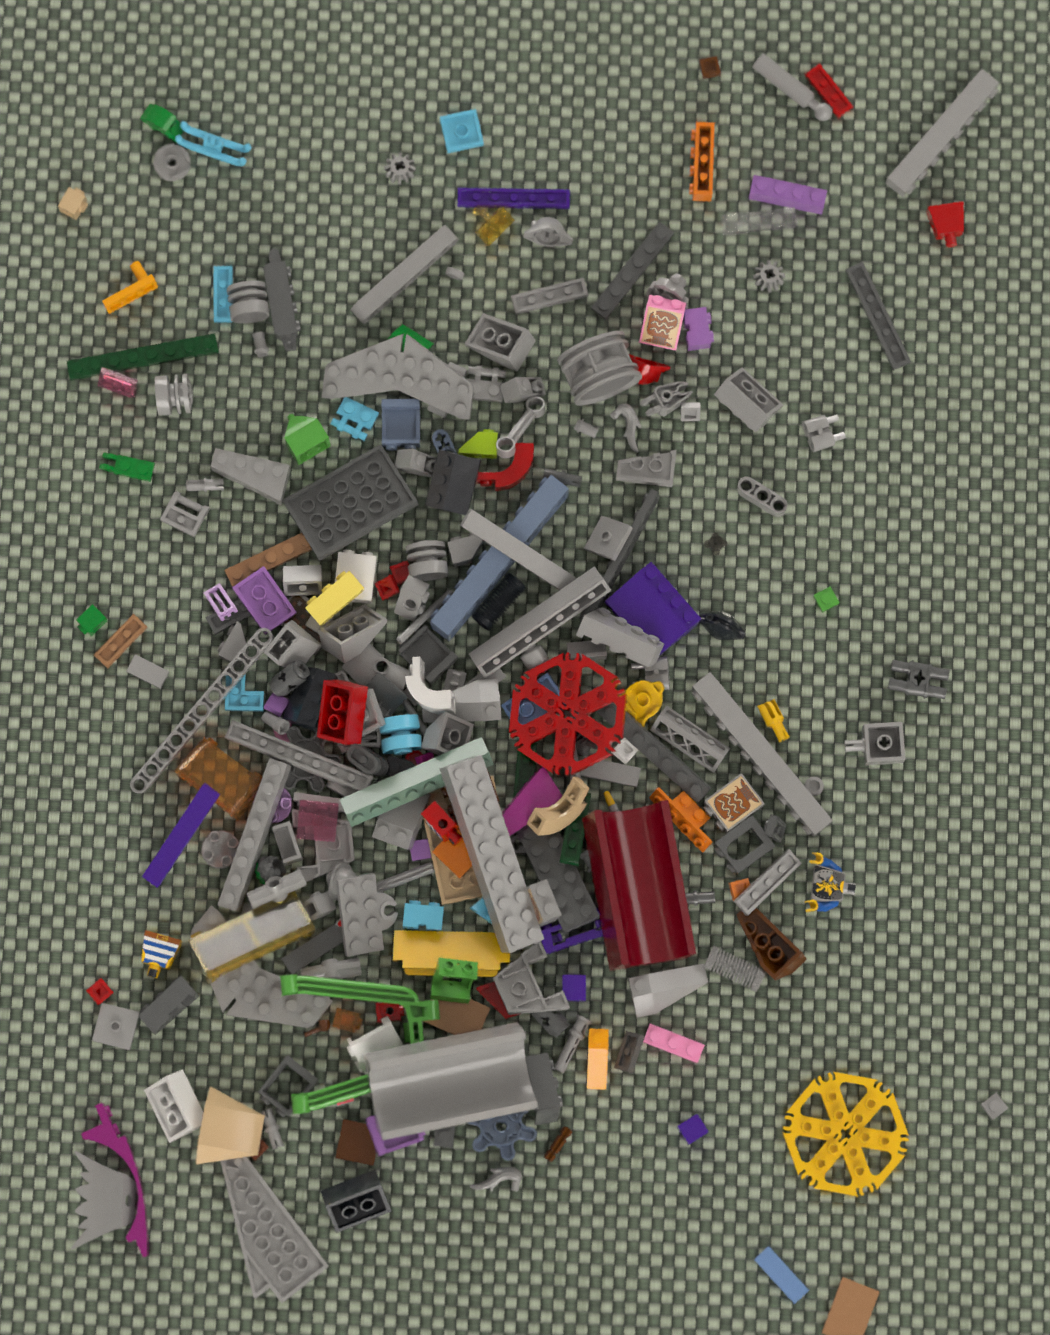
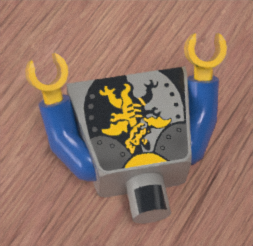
M812 852L816 859L810 860V863L818 865H815L813 870L810 900L805 901V903L810 904V909H805V911L826 912L837 907L839 902L843 901V894L855 895L856 884L845 882L846 874L832 860L823 857L821 853Z

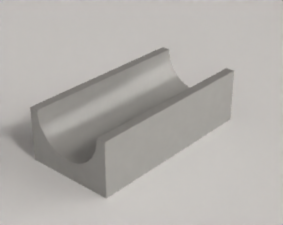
M516 1022L364 1053L376 1127L381 1138L387 1140L538 1108L526 1065L524 1050L526 1034L523 1028Z

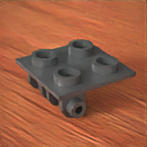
M377 672L366 685L368 689L374 690L383 718L391 717L408 697L380 672Z

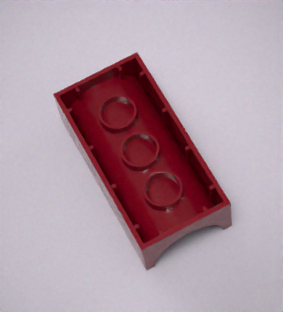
M668 800L623 811L602 812V810H594L582 818L609 971L684 960L696 954Z

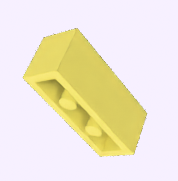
M350 571L340 573L333 585L329 583L321 590L323 593L320 596H313L307 601L308 606L305 608L321 627L365 590Z

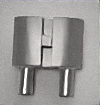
M821 415L802 422V428L805 436L808 437V444L812 452L835 446V441L846 438L844 432L833 435L832 431L829 430L830 423L839 421L838 415L827 418L825 415Z
M668 656L659 657L656 664L650 667L640 663H631L632 670L645 669V680L651 682L660 681L664 684V690L670 689Z

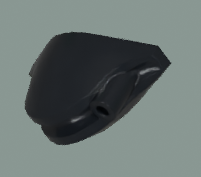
M710 612L699 615L701 618L700 623L712 637L718 640L744 639L746 635L743 628L729 613Z

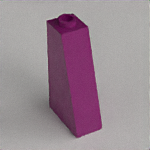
M544 767L538 769L503 810L502 816L509 836L527 825L535 808L550 807L562 798L563 795Z

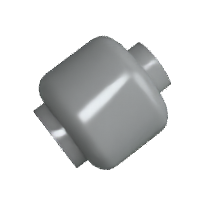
M534 644L522 653L521 660L526 669L530 670L548 661L549 657L542 645Z

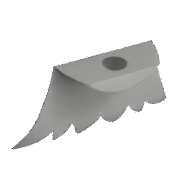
M74 1151L76 1156L88 1171L81 1172L80 1174L89 1184L76 1188L77 1193L87 1201L77 1207L75 1213L88 1218L79 1225V1229L86 1230L74 1243L71 1250L108 1232L127 1226L134 1221L136 1182L128 1175L112 1170ZM127 1195H128V1206H126V1204H125V1198H126Z

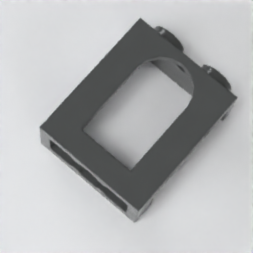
M753 815L714 844L716 854L720 858L724 857L727 861L726 867L731 873L735 872L736 875H739L740 872L775 848L774 843ZM751 829L761 845L740 860H734L729 857L727 853L729 844Z

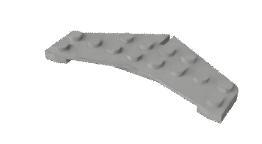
M401 334L330 362L325 367L322 398L335 399L399 390L460 419H471L474 395L473 384L408 334L405 339L404 352H402L404 334Z
M212 905L192 929V940L222 1012L224 1013L234 999L237 1000L227 1012V1016L311 1028L333 1003V1000L328 996L311 994L282 996L280 976L259 968L221 913Z

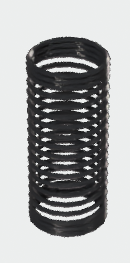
M506 574L503 581L498 583V586L492 591V594L487 596L483 604L472 614V618L484 629L490 631L494 627L493 624L498 622L500 616L503 617L502 614H505L504 611L509 609L511 603L514 604L513 601L518 599L520 593L523 594L526 586L513 574Z

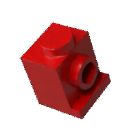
M384 1002L375 1003L378 1024H382L381 1019L387 1016L391 1022L401 1021V1016H405L402 1005ZM388 1008L394 1009L392 1015L386 1013Z

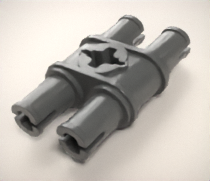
M892 660L891 671L906 673L909 678L907 681L890 678L888 690L904 692L907 696L915 695L924 699L928 698V696L945 699L947 688L932 686L929 680L934 678L948 681L949 669L933 667L931 663H917L914 660L910 662ZM920 673V679L922 681L918 686L917 679L915 678Z

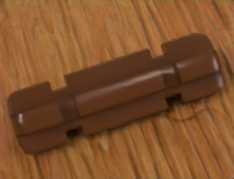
M564 1126L562 1128L561 1134L557 1135L549 1147L550 1150H547L544 1154V1158L549 1162H553L556 1153H559L566 1143V1139L572 1134V1130Z

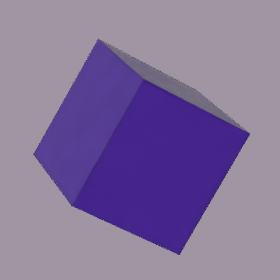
M562 975V991L568 1002H586V975Z
M698 1114L676 1127L687 1145H690L709 1132Z

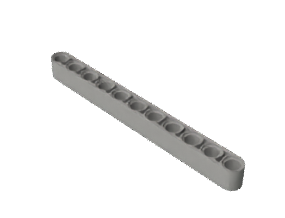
M260 628L255 632L132 778L130 787L133 792L145 793L254 665L273 641L274 636L269 629ZM262 632L269 633V640L267 642L260 641L259 635ZM251 646L257 649L254 657L247 655V649ZM238 661H242L245 665L241 672H237L234 668L235 663ZM225 676L232 678L230 686L225 687L222 684V679ZM212 691L219 692L220 696L217 701H211L210 693ZM204 705L207 708V713L204 716H199L197 709L199 706ZM188 720H192L195 724L194 729L191 731L185 729V723ZM175 735L182 737V743L178 746H175L172 742ZM162 750H168L170 754L169 758L165 761L160 758ZM154 764L157 767V772L151 776L147 769L150 765ZM139 779L143 780L145 784L142 790L135 788V782Z

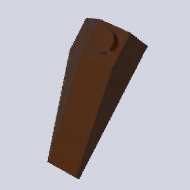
M757 908L748 916L742 911L736 915L760 966L775 981L794 973L807 960L804 954Z

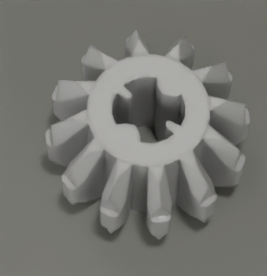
M399 152V157L392 154V160H386L388 165L384 166V170L387 171L386 177H391L392 183L398 180V184L401 185V180L408 183V177L414 178L412 172L416 171V167L413 166L414 160H409L408 154L402 157V153Z
M767 260L766 265L760 262V267H755L754 271L756 274L753 275V279L757 280L755 282L756 286L761 285V291L766 287L770 293L772 287L777 291L779 289L778 285H783L784 281L782 279L785 278V274L781 273L783 271L782 266L777 268V261L771 265V261ZM768 273L772 274V277H770V279L766 278V275L768 276Z

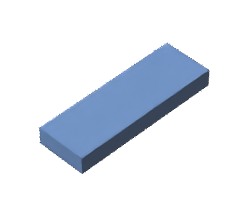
M769 1246L754 1259L794 1304L809 1291Z

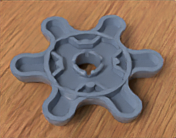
M529 1110L469 1122L471 1125L478 1126L481 1131L480 1136L473 1141L472 1146L474 1150L483 1152L488 1146L493 1145L500 1149L504 1160H512L515 1157L513 1146L515 1141L522 1139L531 1142L537 1137V1132L534 1128L527 1127L522 1123V1117ZM504 1123L507 1128L504 1131L496 1130V1125Z

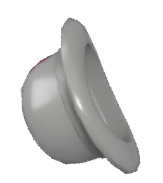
M341 862L331 874L328 892L333 900H338L336 879L357 876L347 863Z

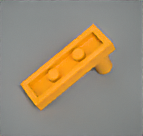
M135 261L130 265L138 281L102 300L108 314L158 288L153 275H147L140 261Z

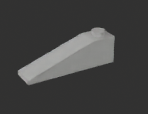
M497 678L477 679L452 691L455 695L456 714L452 715L465 721L501 720ZM422 708L423 722H434L440 716Z
M704 963L629 978L628 983L636 1018L657 1014L707 984L708 979Z

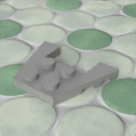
M292 809L293 828L314 827L317 865L297 867V870H301L306 883L333 871L341 862L349 864L355 861L352 827L349 821Z
M541 941L534 943L513 963L511 962L493 978L509 1015L570 1009L563 991L543 998L529 964L547 957Z

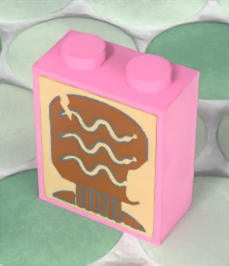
M649 295L639 343L676 351L686 303L677 299H666L659 295Z

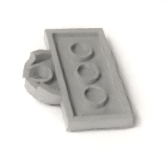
M374 873L336 879L345 956L349 957L384 950L382 931L392 926L398 916L396 911L385 915L384 908L387 905L396 906V901L388 894L377 892Z

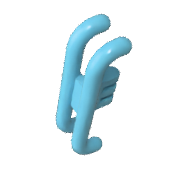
M185 121L181 122V129L188 134L202 138L203 146L183 139L181 135H177L175 141L180 146L232 165L244 166L246 164L244 157L239 159L221 152L223 146L247 153L251 150L250 144L242 145L193 128Z

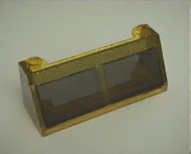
M292 891L281 902L270 901L204 933L198 931L190 936L191 939L188 940V943L207 984L217 981L220 974L223 977L226 973L292 942L299 941L301 936L305 939L313 936L315 927L295 891Z

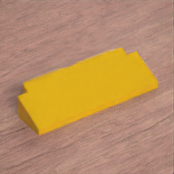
M394 930L393 962H397V960L403 961L402 968L407 975L433 976L439 957L478 962L477 977H495L498 971H500V963L510 964V953L501 952L495 932Z

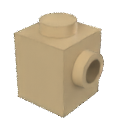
M69 187L58 205L60 212L77 220L80 213H84L88 206L85 193L78 188L72 189Z

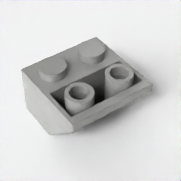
M291 620L285 624L263 653L276 664L285 668L291 662L301 660L306 664L321 644L296 622Z

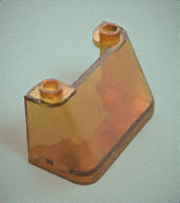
M203 738L177 766L174 773L178 778L186 781L187 784L198 791L206 783L221 795L215 804L238 821L255 799L263 777L256 771L251 773L216 747L218 743L212 738Z

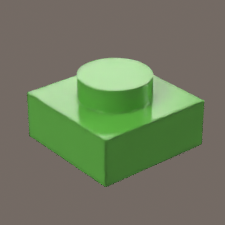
M831 586L813 595L822 613L839 605V601Z

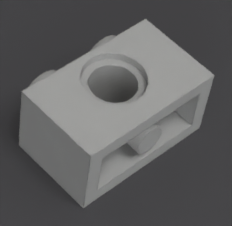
M409 575L401 588L394 613L414 622L418 615L421 616L425 611L426 606L423 604H426L430 593L427 592L430 584Z

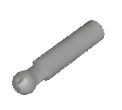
M764 53L756 60L752 68L802 108L807 106L812 108L818 120L827 121L832 116L831 106L827 103H818L814 99L815 93Z

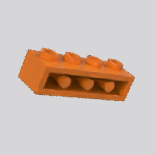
M696 122L695 129H691V141H694V147H691L690 158L694 159V165H690V176L693 177V183L689 184V194L693 195L692 201H711L715 127L713 122Z

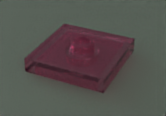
M300 800L296 838L336 842L339 803Z

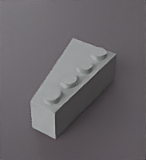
M598 608L584 615L577 631V636L581 638L584 635L592 638L591 642L597 645L599 643L609 646V650L615 653L624 652L626 653V658L646 667L656 664L664 646V643L659 641L658 637L644 633L640 627L628 624L624 618L615 617L605 608Z

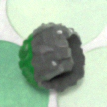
M274 856L261 857L256 863V878L264 885L269 878L274 876L283 877L287 872L283 861Z

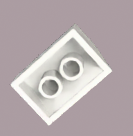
M183 1070L165 1076L144 1090L169 1143L201 1127L204 1112Z

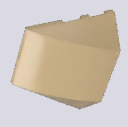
M210 1086L198 1139L196 1165L258 1155L265 1116Z

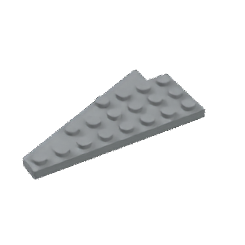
M247 1157L221 1160L253 1297L256 1299L271 1288L280 1302L283 1303L326 1270L329 1265Z

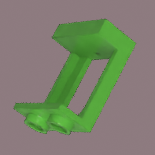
M439 957L431 981L430 999L469 1004L470 989L473 980H477L478 962ZM443 977L462 978V981L443 980Z

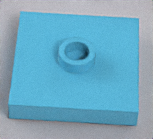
M476 109L439 117L447 153L484 146Z

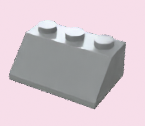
M743 367L725 379L714 394L722 404L726 405L735 416L739 417L755 433L764 427L783 407V404Z

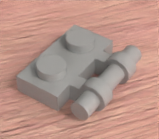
M478 365L476 367L469 366L468 374L475 375V379H467L474 386L473 400L503 403V395L500 385L503 383L498 382V377L506 378V371L499 370L496 367L488 369ZM481 375L492 376V381L481 380Z

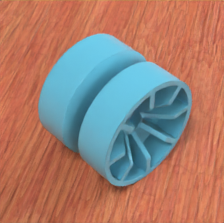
M407 714L384 718L386 725L379 728L380 734L391 736L381 740L383 754L403 755L412 753V750L422 749L421 735L410 734V732L420 729L418 715Z

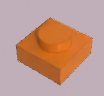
M749 878L728 883L733 901L750 885Z

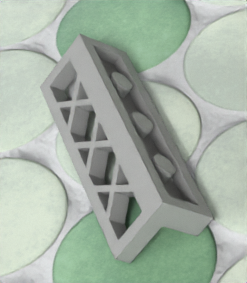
M668 706L660 713L650 731L713 773L730 750L728 746ZM660 722L665 724L668 731L663 732L657 728ZM674 734L683 736L684 742L675 740ZM690 745L698 746L700 753L693 752ZM711 755L716 758L717 762L715 765L709 763L706 756Z

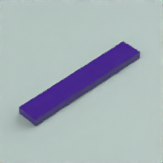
M458 188L457 207L570 209V189Z
M206 783L201 786L142 875L144 879L156 888L161 885L221 795Z

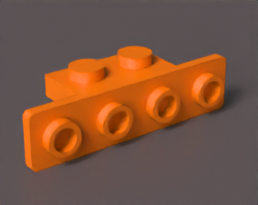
M659 787L652 793L649 798L654 804L668 800L672 822L701 852H704L712 844V840L700 829L708 822L710 817L685 791H682L673 800Z

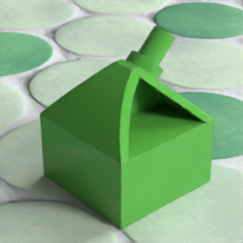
M294 414L288 415L289 423L284 438L286 446L298 466L331 447L329 437L317 418L295 416Z

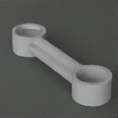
M530 397L526 401L525 413L508 436L497 440L496 450L498 456L501 458H511L516 452L515 444L534 418H540L544 415L545 402L541 397ZM535 404L542 406L538 410H532L529 408L530 406ZM502 445L512 446L509 450L500 449Z

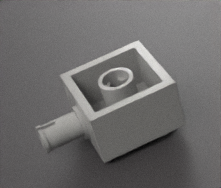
M903 722L864 724L862 726L861 740H844L845 752L862 751L864 753L865 766L904 763ZM882 740H884V743H888L885 748L879 744Z

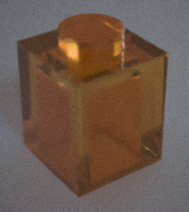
M337 1008L332 1027L356 1034V1030L361 1029L363 1019L360 1018V1013Z

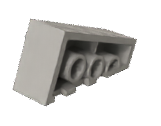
M215 448L211 463L213 472L282 506L291 471L290 465Z

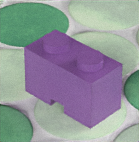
M706 307L686 309L683 321L684 328L689 329L686 332L688 351L710 348L711 342H714L713 331H709V324H711L710 312L707 313Z

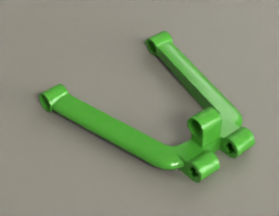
M298 974L280 976L282 996L311 994L402 1005L406 1010L408 1023H403L405 1043L423 1042L422 1021L440 1019L438 1000L419 1001L417 994L404 986L305 975L298 976ZM367 1074L314 1092L291 1094L293 1114L308 1113L312 1110H318L370 1093Z

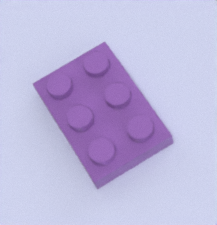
M264 566L232 587L260 628H267L272 631L297 614Z

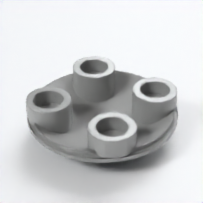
M223 830L212 831L202 843L201 853L203 859L214 868H227L232 865L239 842L230 832Z

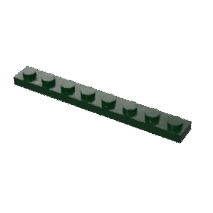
M213 333L66 362L69 379L72 381L219 353L216 334Z

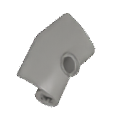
M371 643L368 644L360 655L347 661L342 666L359 685L366 686L379 672L377 666L380 663H385L388 667L386 671L380 673L401 691L406 686L405 676L411 675L409 669L385 659Z

